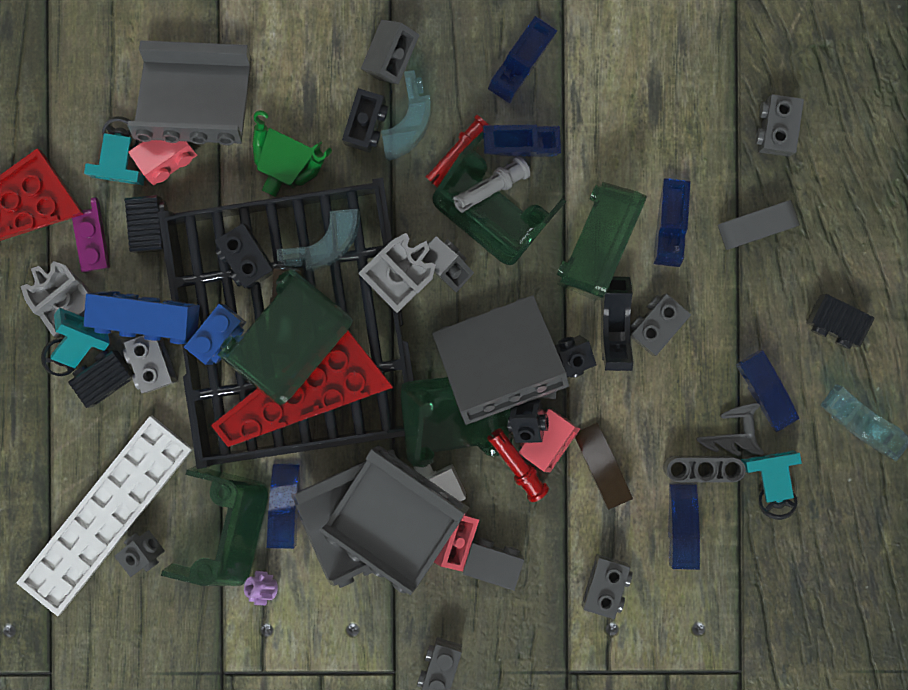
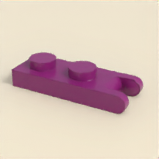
M97 197L91 198L92 209L82 210L84 215L72 218L81 272L110 268L101 210Z

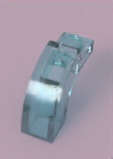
M415 70L404 72L409 99V107L405 118L397 126L381 130L387 161L397 159L416 147L425 135L430 123V95L419 96V94L424 93L422 78H416Z
M358 209L330 211L328 231L319 242L308 247L276 249L277 261L285 262V267L302 266V261H306V270L308 271L319 270L332 265L342 258L352 246L359 229L360 211Z
M838 384L834 386L820 405L841 426L896 462L908 447L907 434L896 425L868 409L844 387Z

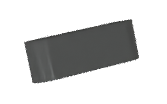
M788 200L717 226L725 249L729 250L799 226L800 223L792 200Z
M670 456L663 464L665 475L675 482H738L744 477L746 472L744 463L732 456ZM675 462H681L683 465L681 474L677 476L672 475L671 466ZM702 462H708L710 466L708 474L700 476L698 466ZM734 462L737 467L736 472L733 475L727 476L725 467L728 463Z

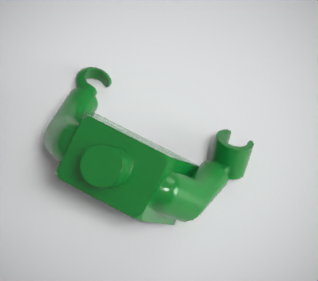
M261 110L255 112L253 117L257 124L254 126L252 141L254 163L260 173L268 176L262 191L276 197L282 183L294 189L296 186H302L317 177L324 159L332 153V149L329 147L322 153L320 150L322 141L311 148L276 130L268 129L265 122L260 120L258 115H262L266 119L269 115Z

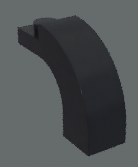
M603 276L601 352L605 371H633L630 338L633 292L630 277Z

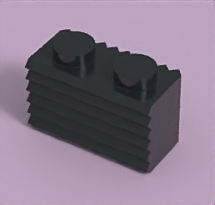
M158 195L125 198L129 251L133 253L164 251L158 212L168 211L166 201H162V197Z
M821 294L806 323L813 326L812 332L822 337H826L829 334L837 338L836 344L846 349H851L852 346L861 347L875 318L829 294Z
M107 349L94 358L96 362L90 367L84 365L72 373L74 378L68 381V383L86 408L96 406L132 380L134 373L118 351L109 352Z

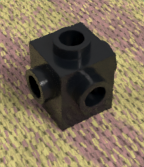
M580 335L574 338H563L555 345L567 377L581 376L585 370L597 365L589 340Z
M534 399L513 407L508 417V430L513 432L515 443L542 442L544 431L549 429V418L547 414L543 413L541 400Z

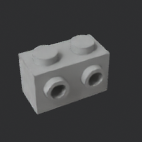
M143 335L124 342L126 348L123 350L124 357L127 363L132 365L135 373L132 375L133 383L138 390H141V393H148L178 382L163 337L159 341L144 339Z

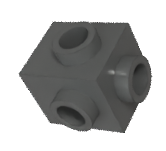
M148 530L141 536L135 533L123 542L126 547L114 557L131 578L140 570L144 569L147 572L159 563L157 557L164 553L165 550Z

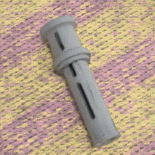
M515 157L509 165L503 168H496L492 176L453 198L455 206L460 212H464L501 189L509 190L513 183L530 177L528 164L522 157Z

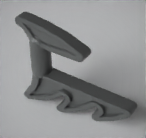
M760 404L742 405L720 415L724 419L743 417L744 433L697 437L696 440L714 452L719 451L715 446V443H717L730 453L740 456L741 452L734 446V443L750 453L763 455L764 452L757 444L754 428V413L760 407Z

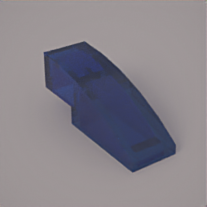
M535 16L491 79L488 90L511 103L554 38L557 30Z
M483 126L484 154L555 157L561 153L560 126Z
M663 179L653 264L680 267L684 260L691 181Z
M758 350L736 364L748 384L749 391L756 402L760 404L761 410L775 432H779L799 419L785 387L763 350Z
M273 464L268 509L267 548L294 549L297 546V519L299 518V513L291 495L300 489V464Z
M669 484V566L672 569L700 570L699 506L697 485Z

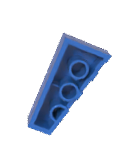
M118 291L87 293L85 298L84 327L94 328L95 333L109 334L113 330L119 331V336L136 337V334H143L146 340L159 341L161 337L170 338V343L186 344L187 340L191 339L198 330L200 305L172 300H164L163 303H160V298L139 297V295L130 293L120 294Z

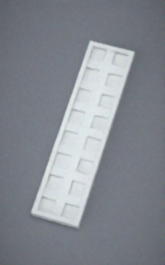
M149 416L16 583L56 616L61 615L191 453L193 448L155 417Z

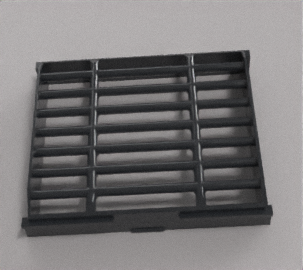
M383 178L372 179L373 183L180 213H173L169 210L158 212L171 300L188 303L186 286L195 285L197 304L200 305V324L202 325L210 315L206 284L222 281L225 305L237 314L233 279L230 275L233 270L228 262L224 264L218 256L220 270L204 273L196 221L212 219L215 240L225 234L223 217L239 215L240 224L248 225L252 231L250 213L266 211L274 262H271L273 267L304 268V283L313 342L316 343L324 336L313 269L317 266H330L338 324L343 322L350 331L340 263L356 261L359 273L368 264L367 259L374 258L392 241ZM375 194L383 245L365 248L358 197ZM347 198L355 250L338 252L331 201ZM320 203L328 254L311 256L304 205ZM293 207L301 256V258L284 260L277 209ZM183 223L186 225L193 271L192 275L184 276L176 225ZM359 275L371 359L383 374L384 372L402 370L410 420L409 425L392 427L387 390L376 393L382 429L365 431L360 399L350 403L355 433L338 435L335 409L324 412L328 437L311 439L309 419L307 418L298 422L301 441L285 443L283 429L280 428L272 431L274 445L258 447L255 437L246 440L247 449L231 451L230 447H227L217 434L220 453L211 454L203 400L212 399L216 422L225 414L223 397L239 394L241 402L251 392H254L274 376L271 353H267L268 330L261 284L259 283L252 287L250 290L264 380L248 382L240 336L235 342L231 341L237 384L221 386L218 364L213 363L212 365H207L210 388L201 389L197 358L184 348L186 344H182L186 367L183 381L196 468L202 469L217 464L410 435L411 437L422 435L408 342L404 341L402 326L404 325L402 309L398 313L393 310L400 359L383 361L372 288ZM298 346L296 355H288L289 363L299 356Z

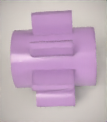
M255 571V577L250 576L244 584L245 596L249 598V602H254V605L266 606L267 600L275 598L278 590L276 580L273 579V575H268L267 572Z

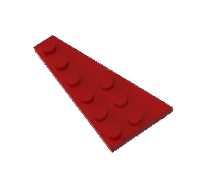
M38 148L0 174V241L84 215V212L48 159Z
M341 322L211 426L227 447L388 390L393 388V386L344 323Z

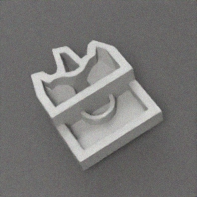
M407 233L392 240L358 273L396 313L433 279L436 266L432 262L426 264L422 262V259L430 250L427 241L414 248H409L407 245L409 242Z
M53 261L49 273L40 266L31 268L35 280L34 285L25 284L20 287L24 299L33 313L40 316L52 336L59 338L62 334L55 332L54 314L60 307L84 317L86 294L91 292L66 265Z

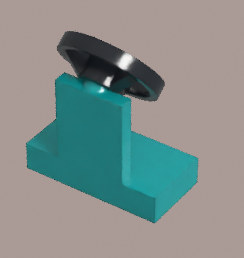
M120 116L112 117L104 124L102 129L103 143L99 165L86 163L84 174L91 178L144 186L145 176L141 172L127 170L128 152L136 147L140 141L136 139L135 145L131 147L132 138L129 137L131 135L130 130L121 127L115 129L109 125V123L114 121L128 124V121L131 120Z
M59 307L54 314L55 332L65 335L64 339L52 340L44 347L41 354V362L44 369L52 375H69L76 369L91 347L105 351L110 344L109 335L95 333L94 328L84 327V317ZM60 342L51 356L46 358L48 349L53 344ZM46 362H54L56 365L65 366L67 371L55 373L49 369Z
M787 451L741 459L747 473L761 471L764 488L760 492L758 499L761 511L769 518L776 520L792 516L797 508V497L792 490L789 466L802 464L800 453ZM764 494L766 502H770L766 508L762 504V496ZM784 506L793 508L790 512L783 515L769 512L773 508L781 509Z

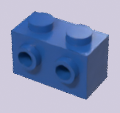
M218 304L184 348L205 365L217 364L226 354L225 348L231 341L235 342L244 332L242 327L246 324V321L227 305Z

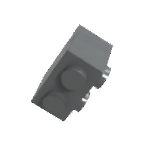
M381 20L361 70L380 81L399 84L419 34L401 22Z
M772 94L765 102L761 103L759 117L763 118L762 127L758 128L755 143L759 145L758 152L787 157L796 153L804 99Z
M436 236L432 241L427 242L430 250L422 261L425 264L434 263L436 265L434 273L457 293L474 272L465 263L467 258L448 239L442 242Z
M663 294L661 297L656 295L647 305V308L650 309L644 317L639 315L630 325L632 329L630 337L652 356L658 355L691 316L686 309L668 294Z
M479 537L478 541L473 539L463 574L515 591L524 562V556L519 554L520 550L511 546H505L504 549L494 546L495 542Z
M596 554L581 604L583 610L615 619L617 612H622L625 597H622L624 587H629L633 575L628 563Z
M439 637L436 638L434 646L429 644L425 661H429L426 671L421 670L417 686L421 687V690H450L462 654V645Z

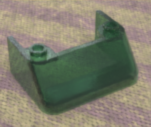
M482 131L459 154L434 192L432 200L440 212L503 264L513 265L549 224L566 201L562 198L550 213L539 205H530L523 212L497 191L466 211L460 212L455 206L453 198L485 180L483 177L488 170L486 161L475 152L486 136Z
M602 182L600 186L595 184L589 200L593 201L591 211L568 262L563 260L556 275L561 278L558 280L557 285L594 301L602 299L614 276L645 204L647 195L606 182Z
M196 466L186 470L185 475L212 481L210 487L211 500L216 505L228 508L215 560L200 558L193 563L191 568L172 563L162 570L161 576L200 586H241L251 576L270 499V490L261 481L208 468L197 469Z

